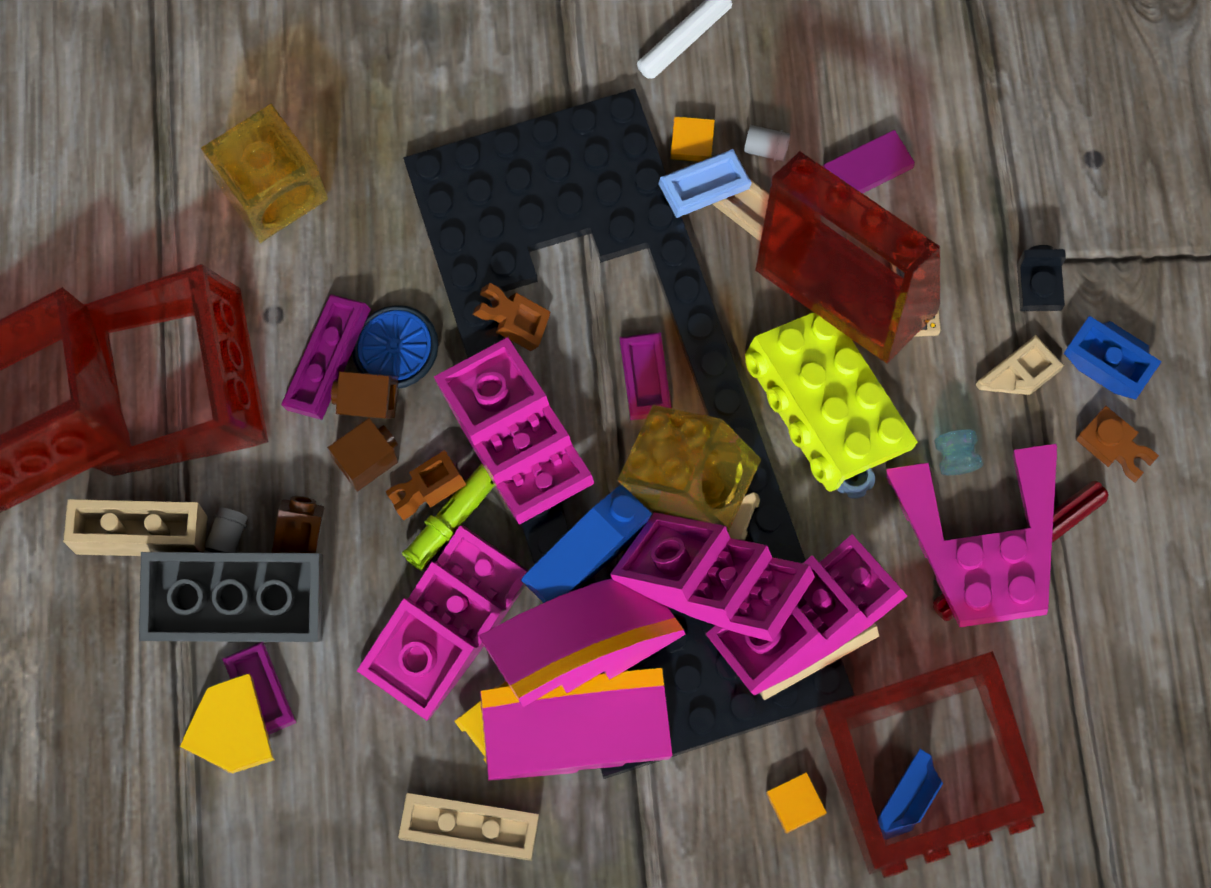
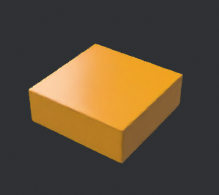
M674 116L671 159L700 162L711 158L715 120Z
M807 772L766 792L786 834L827 813Z

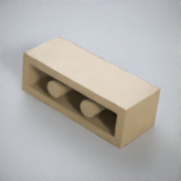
M68 499L63 542L76 555L141 556V552L205 553L208 516L198 502Z

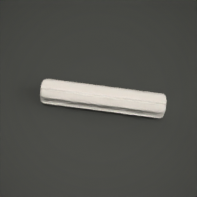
M703 1L637 62L639 71L647 79L655 78L732 7V1Z

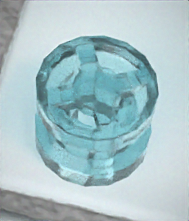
M957 430L935 438V447L941 452L943 459L939 465L941 474L947 476L961 475L978 470L983 466L982 456L976 453L975 445L978 442V437L975 430Z

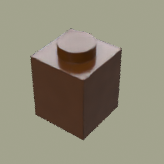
M339 372V379L333 381L331 389V401L333 405H336V414L384 419L395 418L399 376Z
M370 418L327 447L333 461L357 492L398 463L394 448L398 446L395 438L384 425L377 428Z

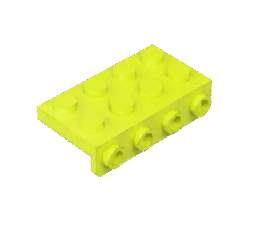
M830 306L754 337L745 353L747 369L761 384L767 394L770 407L779 413L789 430L792 442L801 448L810 463L814 477L824 485L827 491L832 492L838 489L844 480L911 451L918 443Z

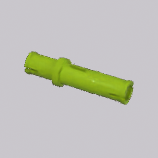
M482 463L465 481L467 485L456 491L435 517L430 515L424 521L426 527L402 551L401 554L418 570L423 571L428 562L445 543H449L458 527L462 525L495 487Z

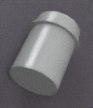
M750 125L744 153L770 158L774 162L776 160L784 162L791 134L783 132L782 129L777 131Z
M219 507L217 514L213 516L215 520L205 549L212 553H235L243 529L247 527L245 524L247 516L232 509Z

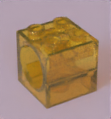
M272 103L201 147L216 184L259 243H262L328 200L318 166Z
M653 405L617 481L652 513L723 525L729 532L762 459L720 418Z

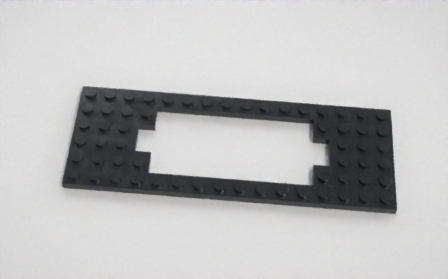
M636 89L403 157L467 359L505 339L504 336L496 333L499 325L498 322L480 319L473 315L475 307L482 302L492 307L491 301L480 295L482 288L489 283L506 292L538 282L529 252L591 234L600 263L648 249L736 500L753 492L759 495V505L755 507L747 527L751 542L767 545L773 558L798 563L805 562L806 559L681 216L676 218L659 186L660 177L665 176L666 172ZM560 503L521 524L534 565L569 531ZM586 582L580 588L586 587ZM672 608L669 610L682 626L686 635L625 670L662 668L672 757L854 697V692L841 658L766 700L762 698L760 693L753 695L706 636V633L715 625L693 618ZM662 760L625 763L620 767L600 768L603 779Z

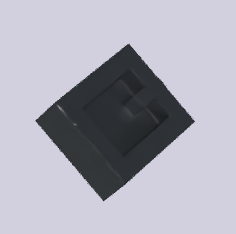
M1036 245L1023 251L1017 264L1020 311H1062L1065 306L1062 265L1066 259L1064 249H1053L1050 245Z

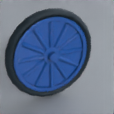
M403 305L387 306L367 317L352 351L353 360L359 373L399 376L398 389L406 388L421 380L432 368L438 353V335L433 323L419 310Z

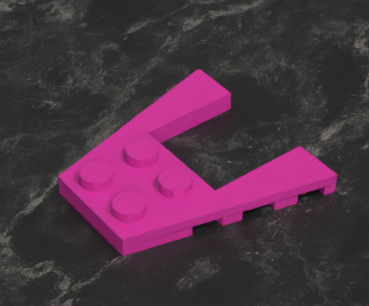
M1057 444L1016 449L1013 451V461L1028 525L1027 529L944 541L929 463L886 469L887 481L892 486L899 500V506L918 538V544L936 575V581L959 628L1047 615Z

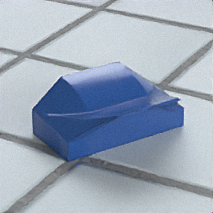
M1091 316L1087 318L1064 352L1078 371L1114 394L1135 400L1162 362L1149 353V345L1111 321L1100 323Z
M919 749L870 829L871 832L887 840L912 831L916 823L921 822L943 785L941 778L934 768L933 759L930 754Z

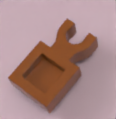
M492 283L484 286L480 295L488 298L492 303V307L482 302L475 307L473 315L483 320H495L499 323L496 333L506 338L508 337L511 341L529 351L539 347L551 312L517 292L507 298L503 291Z
M1107 406L1098 413L1076 439L1077 442L1107 467L1117 460L1121 464L1125 475L1134 483L1144 473L1135 466L1134 459L1140 458L1151 466L1159 456L1152 449L1134 443L1133 440L1139 432Z
M446 450L410 471L409 473L412 477L410 481L394 485L385 492L404 521L413 515L424 502H427L431 508L467 484Z

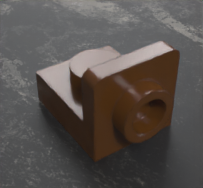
M292 496L290 500L283 499L278 510L272 553H316L324 506L316 505L314 499L304 496Z

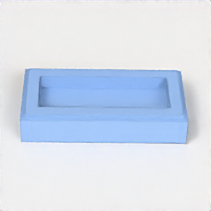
M734 149L662 176L659 180V186L676 218L750 189L752 183Z

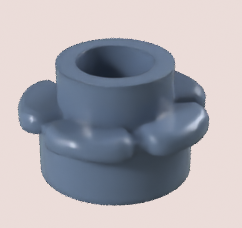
M869 468L856 475L858 477L857 481L853 482L850 478L846 479L836 490L842 494L846 493L849 498H861L866 495L867 490L873 488L875 474Z

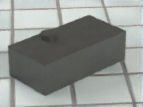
M141 552L139 641H322L323 554Z

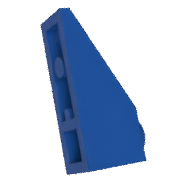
M622 484L619 485L582 517L522 577L521 581L543 603L577 590L633 543L652 513Z

